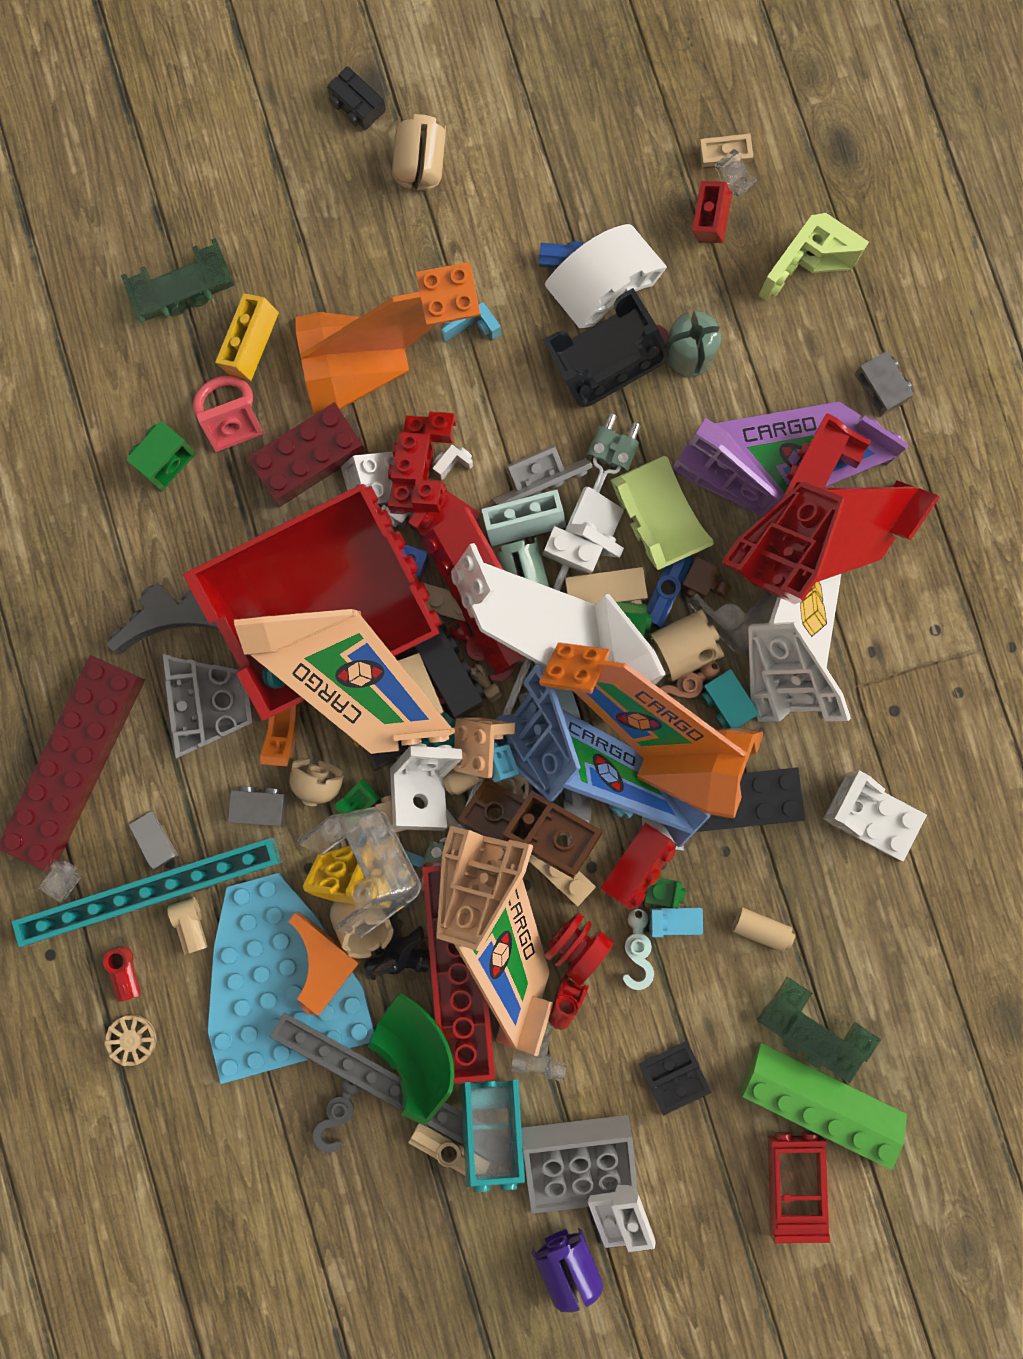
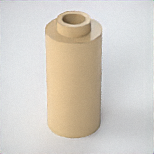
M743 907L739 909L732 927V932L780 952H784L786 948L790 949L795 939L792 927Z

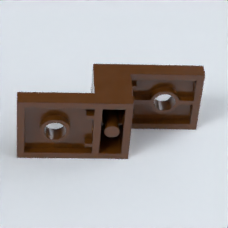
M485 778L457 819L458 824L480 835L533 845L531 855L572 879L575 878L602 835L601 829L557 804L550 802L531 790L527 798L524 799L496 782L494 783L489 778ZM491 808H498L502 811V815L493 819L487 815V812ZM566 835L571 838L572 843L567 847H562L556 842L557 838Z

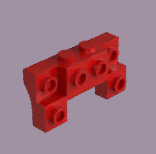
M429 411L428 417L406 415L403 432H399L398 442H394L393 445L394 462L393 465L390 464L388 469V478L392 481L388 502L391 514H406L417 511L440 513L439 498L440 494L444 493L442 481L428 480L434 452L433 442L453 444L452 429L453 426L457 425L455 413Z
M826 413L811 442L805 441L801 447L798 456L802 458L798 465L795 463L792 465L786 477L790 479V482L782 499L802 481L818 488H825L838 460L857 468L871 440L857 434L846 427L838 418Z

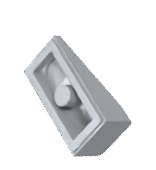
M153 811L129 824L152 870H157L179 856Z

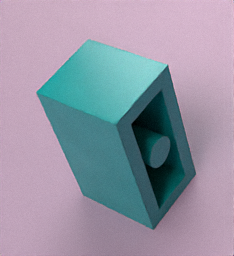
M731 669L702 688L704 693L701 694V697L709 708L713 706L718 714L715 718L722 729L739 727L760 714Z

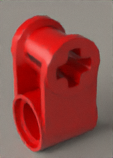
M565 974L556 990L548 1019L549 1023L559 1030L569 1027L578 1013L589 988L587 985L579 986L577 983L569 980Z

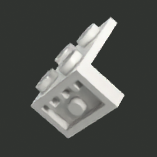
M393 452L355 455L341 466L347 491L361 484H365L367 487L372 486L379 500L377 503L379 505L388 504L392 481L388 478V469L390 464L393 465L394 462Z
M584 487L565 531L602 546L601 556L620 558L624 548L615 543L616 539L613 535L624 510L592 488Z

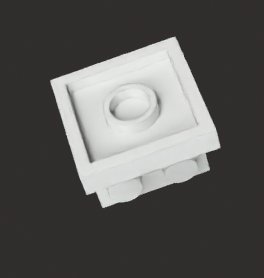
M860 770L847 772L823 819L842 831L903 862L927 815L885 793V789Z

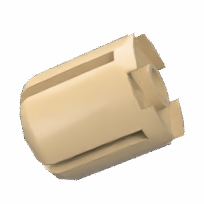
M413 114V119L401 121V117L396 120L392 165L393 178L401 186L411 189L412 182H414L417 173L416 190L425 191L432 189L439 184L442 178L446 125L443 128L436 124L435 117Z

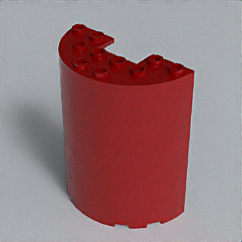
M361 484L182 574L209 624L216 623L240 667L236 674L262 721L305 699L287 684L277 689L265 685L262 679V672L265 666L251 655H244L234 620L354 609L361 611L363 619L393 656L439 634L438 626L442 623L435 609L432 610L428 602L430 595L423 582L420 583L415 574L418 572L417 564L412 555H406L404 551L406 543L400 531L394 532L391 524L393 522L387 510H382L377 503L379 500L372 486L367 487L365 484Z

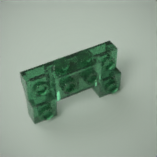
M216 238L211 239L213 245L201 250L197 246L192 247L198 262L151 280L145 266L140 268L142 273L128 278L126 274L121 275L132 309L140 323L165 314L166 317L181 315L186 309L201 307L207 304L209 300L214 299L212 294L235 286Z
M786 977L774 997L762 1010L757 1021L785 1040L783 1045L796 1054L799 1050L808 1055L805 1059L807 1062L818 1069L823 1065L850 1083L862 1063L869 1060L881 1039L856 1022H854L845 1038L841 1039L801 1012L813 993L791 978Z

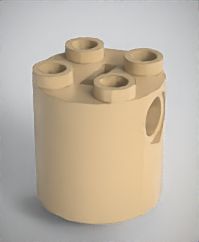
M702 610L696 611L649 634V644L654 649L667 678L671 682L724 657L720 645L715 642L719 640V635L713 625L708 627L707 618Z

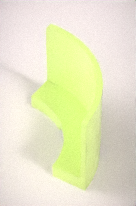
M662 456L610 480L623 510L626 509L630 519L632 518L634 521L630 526L638 542L643 541L646 555L657 570L714 544L713 539L701 526L690 508L668 457Z

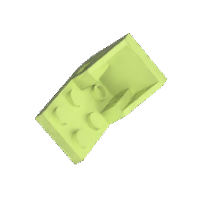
M827 213L811 215L767 276L759 297L767 301L772 294L777 296L784 286L787 277L793 274L798 265H801L811 273L852 270L869 242ZM806 251H810L814 256H809Z

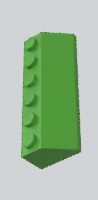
M761 1042L759 1043L738 1089L743 1098L893 1170L904 1144L906 1113Z

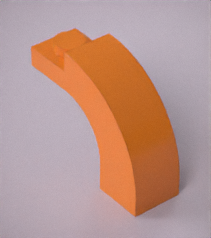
M300 703L269 718L267 734L260 754V764L272 766L288 765L289 758L293 757L296 744Z

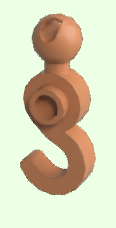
M714 661L701 667L697 674L691 672L677 679L676 687L666 685L660 689L666 694H671L678 698L692 699L702 691L703 681L714 680L719 676V664ZM712 664L717 665L716 670L712 668Z

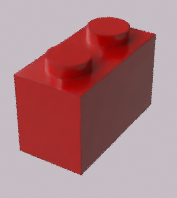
M701 181L692 228V232L699 242L724 243L732 199V192L726 182Z

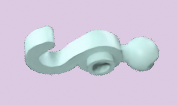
M634 909L629 913L627 919L628 924L633 928V933L625 940L624 947L628 956L636 964L644 968L645 976L642 980L635 981L628 974H624L622 979L631 989L642 990L650 986L654 978L653 967L645 959L650 954L652 946L649 938L643 934V928L648 924V915L642 909ZM641 911V915L636 917L635 912Z

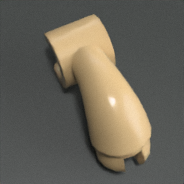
M475 664V668H470L472 671L471 677L475 682L478 681L479 685L484 689L483 692L490 703H493L502 696V693L495 683L491 684L483 666Z

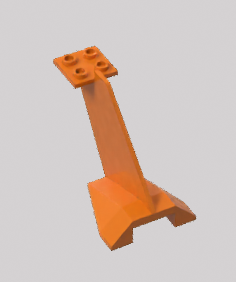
M470 262L416 272L420 292L391 297L361 317L325 312L295 317L296 336L313 414L315 415L334 402L341 410L409 372L405 349L435 325L481 316Z

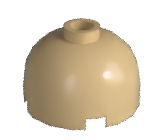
M297 759L293 761L289 780L293 793L302 800L303 804L308 806H317V804L332 800L341 788L344 777L342 771L324 761L319 760L318 766L309 764L310 759Z

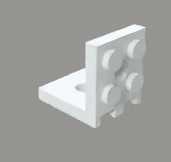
M423 743L413 744L391 766L393 829L444 831L447 828L444 777L462 760V749H455L450 745L427 747ZM414 797H419L424 801L425 807L423 809L417 808L414 805Z

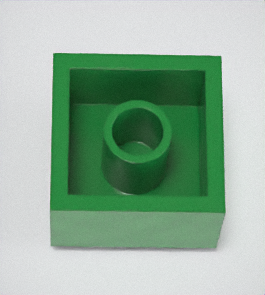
M161 420L158 424H154L148 429L146 437L140 444L138 443L131 448L126 460L163 492L196 453L183 438Z

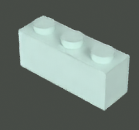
M558 490L481 509L491 547L553 531L554 526L560 529L566 528Z

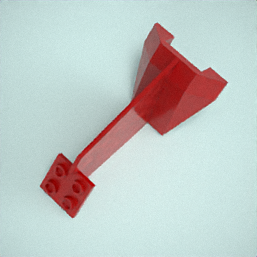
M896 480L892 487L818 488L802 481L736 540L722 560V563L754 586L795 605L804 601L816 582L881 560L896 539L893 534L911 540L940 497L937 494Z

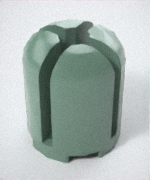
M693 311L690 319L687 312L680 315L673 322L666 342L669 354L666 362L669 368H673L677 373L684 375L683 377H697L704 374L714 361L722 341V335L718 333L720 329L718 322L711 315L702 311Z
M537 538L533 539L534 543L525 545L524 540L503 545L500 548V552L495 553L504 571L517 575L512 556L516 554L522 577L549 587Z

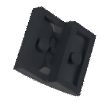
M688 1041L639 1064L663 1116L712 1093Z

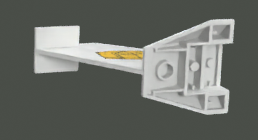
M841 574L816 582L804 601L794 605L777 597L769 623L751 624L748 626L750 697L760 713L757 715L758 722H780L790 712L822 711L824 721H849L851 719L844 695L826 668Z

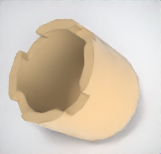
M334 902L332 904L330 920L342 949L347 952L349 957L357 959L368 958L372 956V951L380 946L384 949L392 939L394 930L381 906H362Z

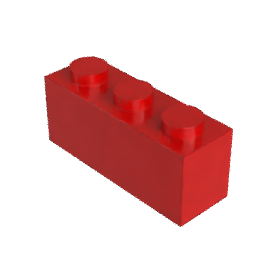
M645 822L600 889L633 911L635 907L640 906L644 901L645 892L650 884H655L659 879L660 870L663 865L670 862L674 857L676 843Z

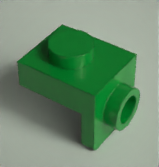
M362 779L333 807L344 821L353 825L381 797Z

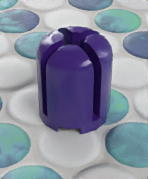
M578 1228L579 1233L568 1234L567 1229L556 1232L545 1238L546 1244L537 1252L534 1248L531 1252L552 1303L560 1312L573 1313L580 1311L578 1297L563 1262L564 1258L586 1308L595 1303L603 1291L602 1279L580 1228Z

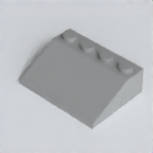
M628 1115L521 1128L531 1214L589 1207L588 1199L590 1195L615 1192L617 1185H629L637 1190L633 1137Z

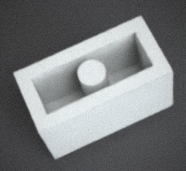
M554 526L542 556L588 575L593 572L603 547Z

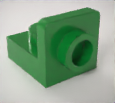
M659 878L655 884H650L646 890L644 902L678 909L679 903H684L686 888H682V882Z

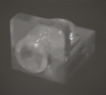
M735 149L714 165L721 182H726L732 194L736 196L747 192L757 182L756 177L747 172L740 152Z
M67 861L53 862L50 866L52 870L39 889L57 902L63 903L82 876L77 874V868Z

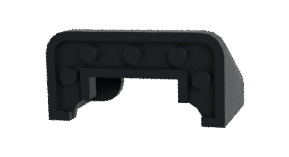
M634 288L621 294L614 303L616 314L573 339H571L567 332L560 331L553 333L543 340L573 397L581 407H588L660 367L668 359V350L660 331Z

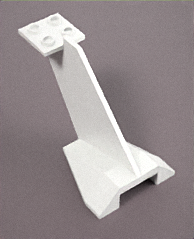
M475 543L468 546L451 571L452 581L459 590L462 604L467 609L470 618H475L479 630L546 668L557 643L561 642L609 649L610 654L607 661L626 663L654 685L666 675L654 649L610 594L604 595L595 605L485 564Z

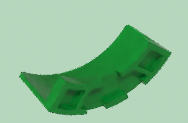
M399 993L375 1025L367 1047L385 1059L393 1070L397 1069L402 1079L400 1082L403 1094L401 1115L426 1126L452 1093L454 1085L452 1054L442 1031L431 1016L417 1003Z

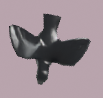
M391 906L385 913L394 930L392 939L384 949L380 946L383 952L381 957L367 959L364 964L365 972L372 980H376V975L386 973L392 975L399 974L405 968L414 969L417 973L427 972L429 968V951L423 949L412 950L414 946L424 939L423 927L420 925L409 936L402 938L399 935L397 909Z

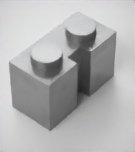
M888 351L864 363L855 372L864 390H867L872 397L870 400L880 416L908 402L914 395L910 381L902 376L897 360L890 356Z
M239 786V791L231 790L228 822L285 826L288 795L281 794V789L265 788V793L255 792V787Z

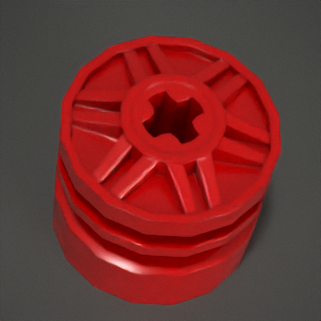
M578 912L571 919L564 922L554 934L543 956L550 960L558 952L560 955L554 963L556 967L561 966L568 960L570 965L565 974L580 986L603 961L612 948L614 941L601 930L590 938L587 934L592 923L588 921L579 929L578 926L584 916Z

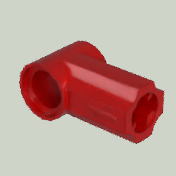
M118 946L112 949L103 958V966L109 972L117 1002H123L142 994L132 963L134 959L133 953L126 946ZM115 953L123 957L124 962L122 966L115 964L113 960Z

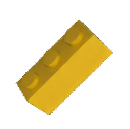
M245 293L242 295L215 361L230 376L252 381L279 314L265 297Z

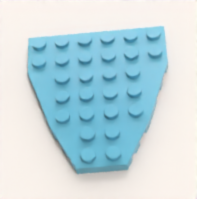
M280 873L226 888L214 943L208 1035L221 1084L309 1060L270 1038L284 1012L347 1048L369 1043L374 1032V1025L364 987L354 973L350 975L320 1015L317 1016L315 1013L310 1015L300 1007L301 1002L297 998L304 988L307 979L308 954L299 932L288 921L294 913L300 911L328 935L330 934L313 910H310L300 895L289 886L286 879Z

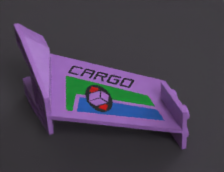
M833 402L720 423H713L705 418L672 466V469L690 482L763 517L781 501L790 482V479L786 477L794 463L798 465L802 458L798 456L801 447L805 441L811 442L826 413L838 418L846 427L871 440V443L862 456L863 459L857 468L838 460L825 487L882 463L887 466L909 444L904 442L898 434L889 432L881 427L880 423L875 419L864 415L859 420L861 415L841 402Z

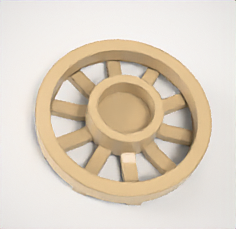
M139 1015L120 1017L108 1028L105 1037L106 1050L109 1057L122 1066L139 1065L146 1061L155 1049L156 1033L154 1027L147 1019ZM125 1020H133L131 1029L128 1030ZM137 1021L145 1025L139 1031L135 1029ZM119 1023H121L123 1033L115 1029ZM148 1029L151 1037L143 1038L142 1033ZM114 1033L120 1038L118 1040H111V1034ZM142 1042H151L149 1050L141 1046ZM120 1044V1047L113 1051L111 1045ZM136 1049L145 1053L143 1058L139 1059ZM122 1050L125 1051L123 1059L117 1056V1054ZM129 1052H132L134 1061H127Z

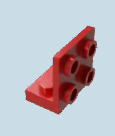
M442 483L444 493L440 494L439 498L440 513L417 511L410 518L408 524L410 529L424 537L434 526L464 508L469 507L476 522L481 514L448 492L446 485Z

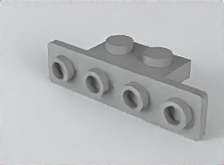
M551 445L506 465L516 489L494 498V504L499 505L538 495L541 493V490L547 487H559L564 484L565 479L572 476L573 478H578L587 474V470L593 467L592 463L587 458L563 467L556 447Z

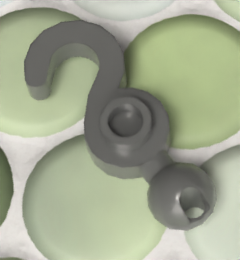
M345 1079L341 1080L342 1094L332 1098L327 1105L328 1118L321 1120L313 1132L314 1143L323 1152H334L342 1146L341 1139L332 1142L326 1141L322 1135L323 1130L337 1127L350 1120L355 1109L354 1103L351 1100L352 1095L357 1094L361 1090V1088Z

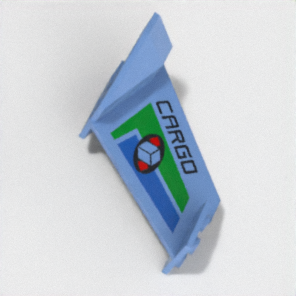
M540 664L535 665L523 681L529 691L528 696L514 714L502 715L496 718V720L515 723V734H505L503 739H494V743H497L498 747L509 744L519 773L550 802L554 801L561 791L566 788L664 824L676 845L682 847L711 815L639 780L637 774L643 758L632 747L563 710L555 688L540 686L539 681L544 670Z

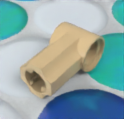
M192 897L168 905L169 919L172 926L177 929L184 955L207 948L208 945L200 922L202 918L201 910L196 898Z

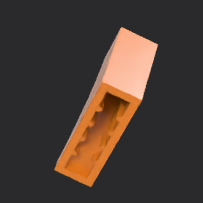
M298 911L294 913L288 922L299 932L305 943L309 966L304 988L297 1000L301 1002L300 1007L310 1015L315 1013L318 1016L360 964L361 960L349 957L339 942Z

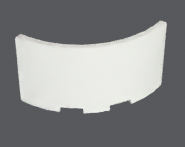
M626 224L609 229L579 247L557 267L545 282V286L579 328L594 327L614 307L616 298L632 288L638 291L653 286L667 266L632 225Z

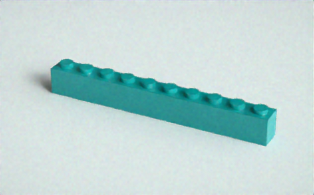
M268 838L11 922L18 947H23L281 864L282 860L275 838Z

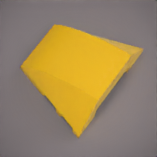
M399 833L390 834L391 839L384 840L381 843L375 844V840L371 839L366 842L365 846L352 849V847L347 846L317 855L303 884L304 891L335 902L362 906L388 905L400 875Z

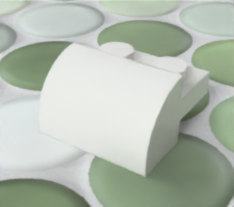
M617 1185L615 1192L589 1196L588 1205L605 1248L626 1245L628 1252L655 1248V1237L639 1194L634 1187Z

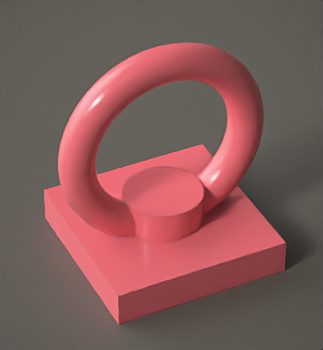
M219 376L209 380L197 391L194 397L193 410L215 452L263 435L261 425L251 407L253 403L252 390L243 379L235 376ZM223 386H233L242 392L243 397L204 411L205 398L213 390Z

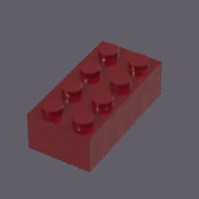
M334 402L253 453L247 459L275 502L281 507L341 469V466L351 457L363 455L366 451Z

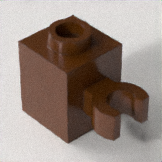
M696 557L680 589L685 591L684 595L693 600H698L699 598L703 600L709 590L725 598L731 586L715 579L719 572V567Z

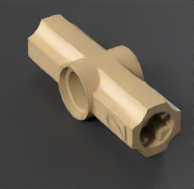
M418 1123L408 1143L437 1159L442 1166L451 1167L465 1175L464 1146L435 1129ZM446 1146H451L455 1148L457 1154L449 1158L443 1154L442 1149ZM474 1152L475 1174H485L491 1161Z

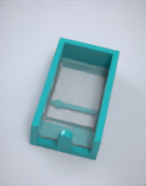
M518 1079L507 1082L487 1081L483 1083L470 1084V1082L460 1084L466 1175L465 1187L473 1186L474 1192L490 1191V1185L499 1184L501 1190L517 1189V1183H525Z

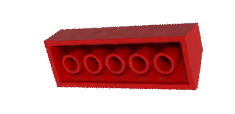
M469 507L464 508L434 526L422 540L426 550L431 554L437 565L438 572L447 583L452 597L457 601L462 610L464 619L469 623L477 642L488 657L489 664L498 675L520 665L528 658L479 630L475 618H470L467 609L463 606L459 590L452 581L451 571L468 546L475 543L483 563L503 570Z

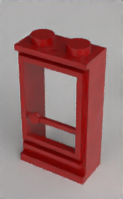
M804 1131L802 1136H791L790 1132H775V1136H767L770 1236L775 1244L830 1243L826 1159L827 1141L813 1131ZM779 1153H816L818 1195L790 1196L786 1193L781 1196ZM791 1200H818V1215H781V1201L790 1203Z

